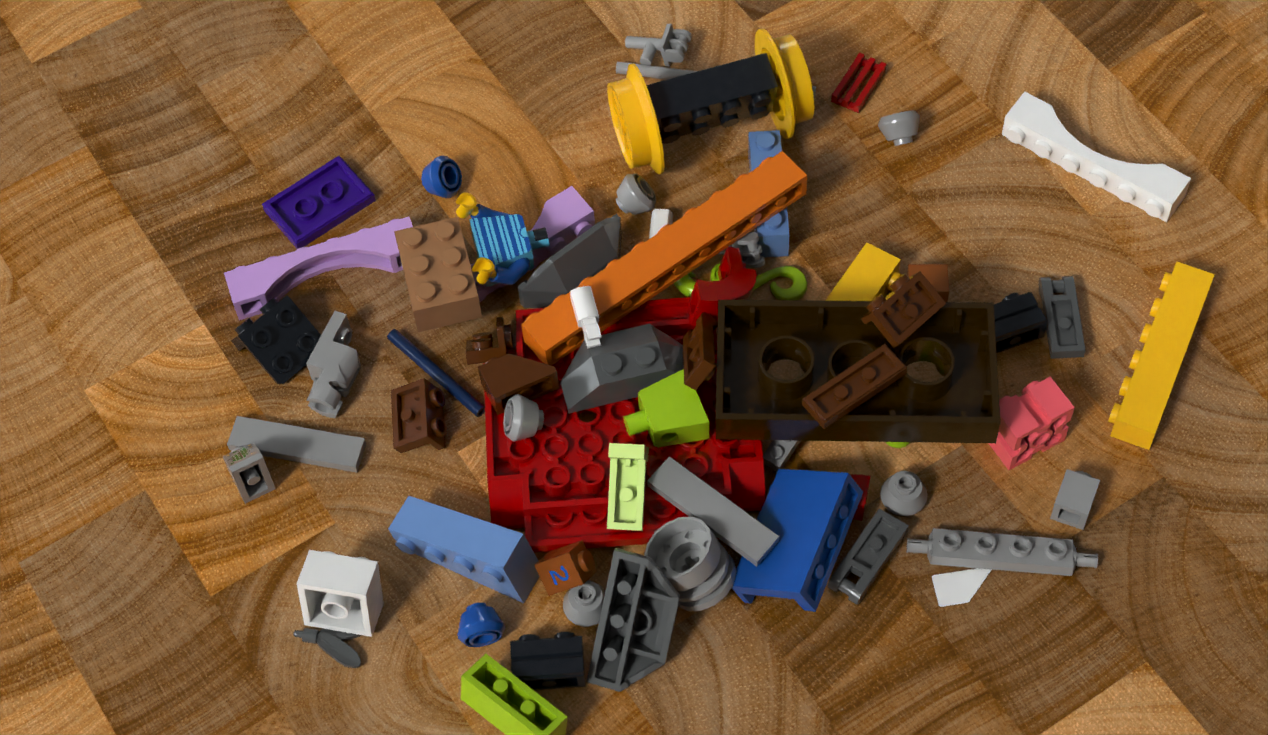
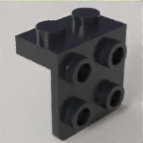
M288 295L279 302L272 298L259 309L263 315L254 322L250 317L235 329L238 335L231 340L239 351L246 347L277 384H284L307 365L306 363L321 337V334Z

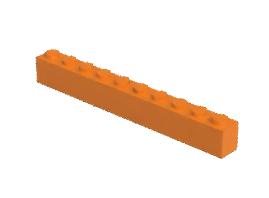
M783 151L774 157H768L761 162L759 167L748 174L740 175L733 184L724 190L716 191L710 196L709 200L697 208L689 209L682 218L673 224L663 226L655 236L646 242H639L629 253L620 259L612 260L605 269L593 277L589 276L582 280L578 287L591 286L599 314L598 325L600 332L806 195L807 174ZM570 292L559 295L551 305L540 312L532 313L521 324L524 342L544 364L551 366L579 348L585 339L582 327L577 325Z

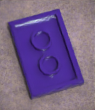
M337 156L264 202L262 207L296 249H299L375 202L376 199L373 192L340 156Z

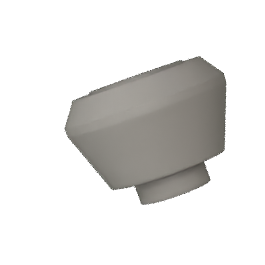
M914 110L887 115L880 118L878 127L887 141H894V146L913 142L912 136L918 134L920 115Z
M627 174L616 191L618 196L616 203L626 214L630 212L636 215L650 211L655 207L656 195L645 179L638 174Z
M519 394L508 399L504 411L503 426L505 435L511 441L532 437L536 434L537 430L542 429L544 413L543 410H539L536 402Z
M900 471L890 476L883 483L880 492L881 501L885 508L899 516H911L921 511L927 502L928 496L927 489L921 479L909 471Z
M587 581L583 585L569 589L563 599V611L566 617L572 623L582 627L599 624L606 590L593 581Z

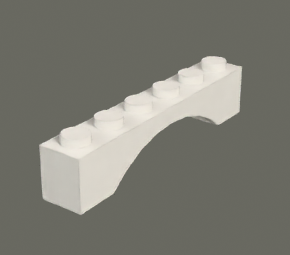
M1025 91L1005 116L1002 135L1011 142L1020 144L1035 152L1039 157L1056 163L1067 172L1074 173L1088 180L1092 185L1105 189L1116 195L1120 200L1129 202L1144 210L1152 217L1168 222L1186 196L1191 181L1190 177L1163 163H1128L1093 151L1066 130L1057 118L1052 105Z

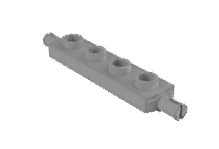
M936 528L932 529L928 540L907 538L906 553L927 554L931 565L1072 576L1076 566L1097 568L1098 553H1079L1076 551L1073 540Z

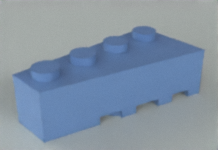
M412 496L407 497L388 528L396 541L395 545L401 551L421 556L523 604L539 578V574L534 566L538 559L523 533Z

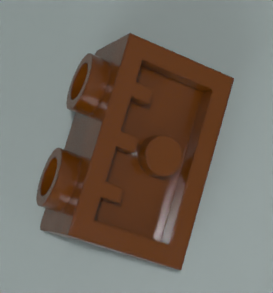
M921 271L911 277H908L905 273L889 286L893 291L886 297L880 294L867 304L866 308L869 312L861 318L864 324L872 321L893 348L900 345L946 304Z
M497 317V336L492 337L490 332L472 335L473 339L467 340L466 343L467 365L485 363L491 358L507 355V350H513L511 324L504 325L503 317Z
M423 378L391 390L393 449L399 453H404L426 444H431L438 450L445 448V435L447 434L443 410L445 397L441 389Z

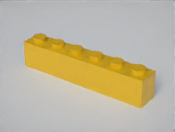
M1177 261L1172 273L1165 272L1159 288L1160 291L1164 292L1163 298H1155L1149 316L1154 317L1153 324L1145 323L1139 342L1144 343L1143 350L1135 349L1129 368L1134 370L1132 378L1125 376L1118 394L1124 396L1121 405L1114 404L1108 422L1114 424L1111 437L1150 450L1215 274Z

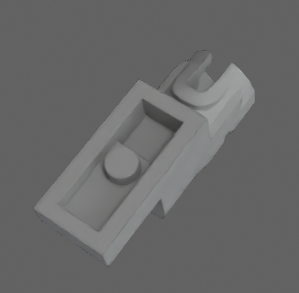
M334 311L306 363L311 379L314 381L306 400L309 401L308 406L315 412L329 418H336L343 405V402L340 400L341 396L346 397L350 393L349 390L361 369L357 350L348 346L352 338V329L350 328L347 314Z

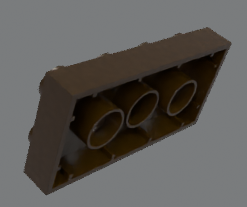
M718 300L716 439L996 443L1000 427L994 303L946 302L942 308L900 345L893 348L872 321L867 324L861 321V318L869 312L866 305L871 301ZM884 344L892 350L906 367L914 362H931L935 364L937 371L944 376L934 382H922L906 374L825 429L820 426L802 405L804 397ZM792 360L800 364L805 374L793 380H780L771 376L767 371L771 363L775 361Z

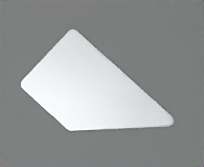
M975 568L933 575L932 581L938 605L944 607L968 603L991 572V569Z

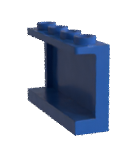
M778 469L762 510L758 514L757 521L777 534L779 542L758 566H755L743 556L741 557L736 569L737 573L732 589L744 603L751 604L755 595L794 599L804 611L816 612L863 495V491L851 475L843 472Z

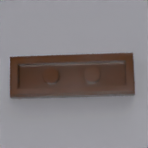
M884 344L804 397L802 405L820 426L825 429L906 375L907 367Z

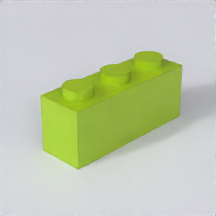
M488 654L483 655L461 676V700L505 735H566L568 716Z

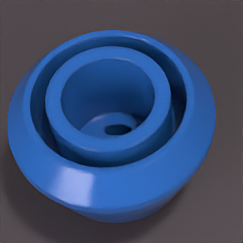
M442 155L436 157L424 167L421 181L428 193L443 198H451L457 194L461 186L462 175L457 163L450 157Z
M474 603L469 605L460 617L458 639L468 647L487 646L497 642L502 637L505 631V624L494 608L487 606L485 603Z

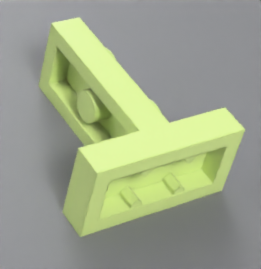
M609 443L608 457L611 459L607 529L643 531L646 462H648L649 448L646 445Z

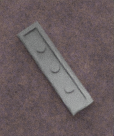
M242 416L236 417L227 443L229 450H233L236 447L246 446L254 442L262 456L355 473L358 472L366 446L365 438Z
M670 456L647 480L649 488L687 516L703 520L717 538L755 566H758L779 542L777 534Z

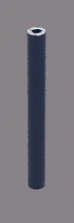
M396 329L389 332L387 339L469 411L476 417L484 414L485 406L405 336Z

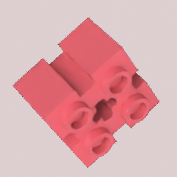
M1051 376L1041 382L1036 380L1029 383L1022 390L1021 393L1023 395L1019 397L1014 395L1013 397L1005 396L999 399L1000 427L996 443L988 444L1008 470L1032 458V454L1040 450L1044 452L1063 442L1066 438L1069 428L1066 423L1071 421L1075 407Z

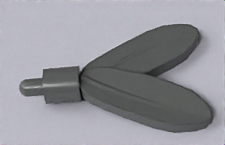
M304 628L303 631L295 630L293 633L295 637L302 638V642L317 644L325 653L345 667L358 668L361 665L358 653L344 641L362 635L329 629L319 631Z

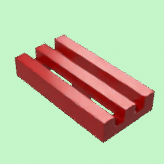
M859 52L831 95V102L859 113L885 73L887 64L884 62L877 64L875 63L876 59L872 57L867 60L865 59V54ZM862 66L863 69L861 70L860 74L848 90L847 94L844 98H841ZM874 71L855 103L851 102L869 72Z

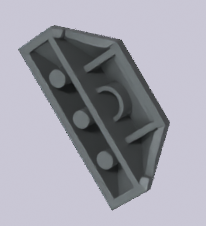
M616 214L611 218L599 221L546 260L532 273L529 280L523 281L518 286L520 304L524 308H546L559 295L569 293L578 287L582 280L589 276L593 277L605 269L612 260L620 259L622 241L621 218Z
M651 324L603 334L600 338L601 346L587 349L584 339L560 383L568 413L638 397L640 390L684 369L683 345Z
M618 548L614 549L587 683L621 692L632 683L666 663L681 595L651 557Z

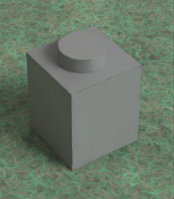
M1066 469L1050 519L1084 530L1100 480L1093 478L1090 474L1083 471Z

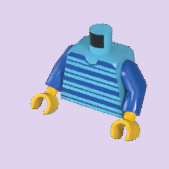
M466 192L461 193L455 201L456 204L460 205L456 210L458 217L467 218L471 214L472 219H469L478 256L472 271L479 272L476 279L480 284H485L486 287L497 283L515 284L529 270L535 267L532 250L550 246L546 228L527 231L522 215H512L477 204L475 197Z

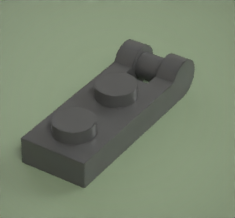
M1062 276V280L1040 277L1039 295L1042 300L1043 313L1047 319L1046 332L1050 359L1084 357L1086 349L1074 277ZM1053 293H1062L1063 295H1053Z
M878 509L830 578L827 588L836 593L839 591L849 596V601L859 605L876 577L907 534L909 525ZM850 572L860 577L856 584L847 579Z

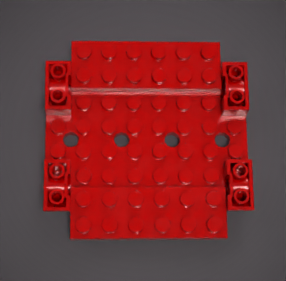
M690 297L648 300L602 331L601 335L651 324L683 345L684 335L688 330L696 327L691 326L687 306ZM545 308L516 310V348L507 350V354L543 363L524 342L521 324L525 322L529 315L534 312H540ZM715 329L713 334L714 345L716 346L715 363L717 364V333ZM579 348L552 365L557 371L559 389L532 400L538 404L539 410H543L544 413L543 427L541 430H537L536 434L532 437L511 441L504 433V413L497 415L484 390L487 483L491 523L508 529L525 528V537L533 552L552 551L583 540L586 549L647 544L655 531L665 523L679 517H689L647 486V480L669 456L745 512L762 510L766 495L761 440L716 439V409L714 405L716 404L717 367L710 380L703 381L696 390L709 420V439L664 447H655L653 445L648 430L629 436L623 416L640 411L638 397L568 413L560 381ZM584 411H592L597 415L590 422H584L578 418ZM609 443L646 445L649 448L648 462H646L643 531L607 529L611 459L608 457Z

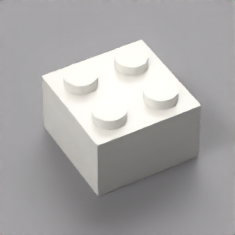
M309 550L297 581L304 625L372 637L384 604L378 561L365 557L356 558L338 555L330 551Z

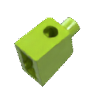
M684 369L640 390L638 393L640 411L623 416L629 436L648 430L655 447L709 439V420L697 391L684 384Z

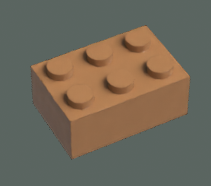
M458 217L394 231L418 332L482 318L479 297Z

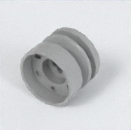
M690 516L679 517L669 521L655 531L647 543L644 556L651 557L681 595L679 608L687 611L705 610L716 605L726 597L734 585L737 573L735 562L720 544L711 529L701 519Z

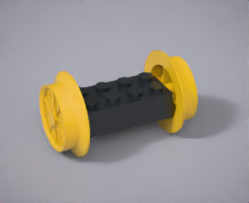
M763 28L758 29L755 34V56L649 85H646L640 70L632 63L628 65L625 79L610 82L607 85L610 113L626 163L630 169L649 164L657 174H663L665 168L662 143L675 142L680 136L691 133L694 136L708 132L710 128L720 125L722 127H731L742 119L750 117L752 119H760L767 116L770 112L777 130H780L781 136L785 139H790L793 137L795 124L811 120L814 116L812 83L805 58L796 39L790 34L772 38L768 31Z

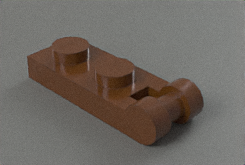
M705 312L696 320V327L688 330L683 337L684 384L694 390H697L703 381L710 380L717 367L715 363L716 346L714 345L713 331L718 326V322L712 315Z

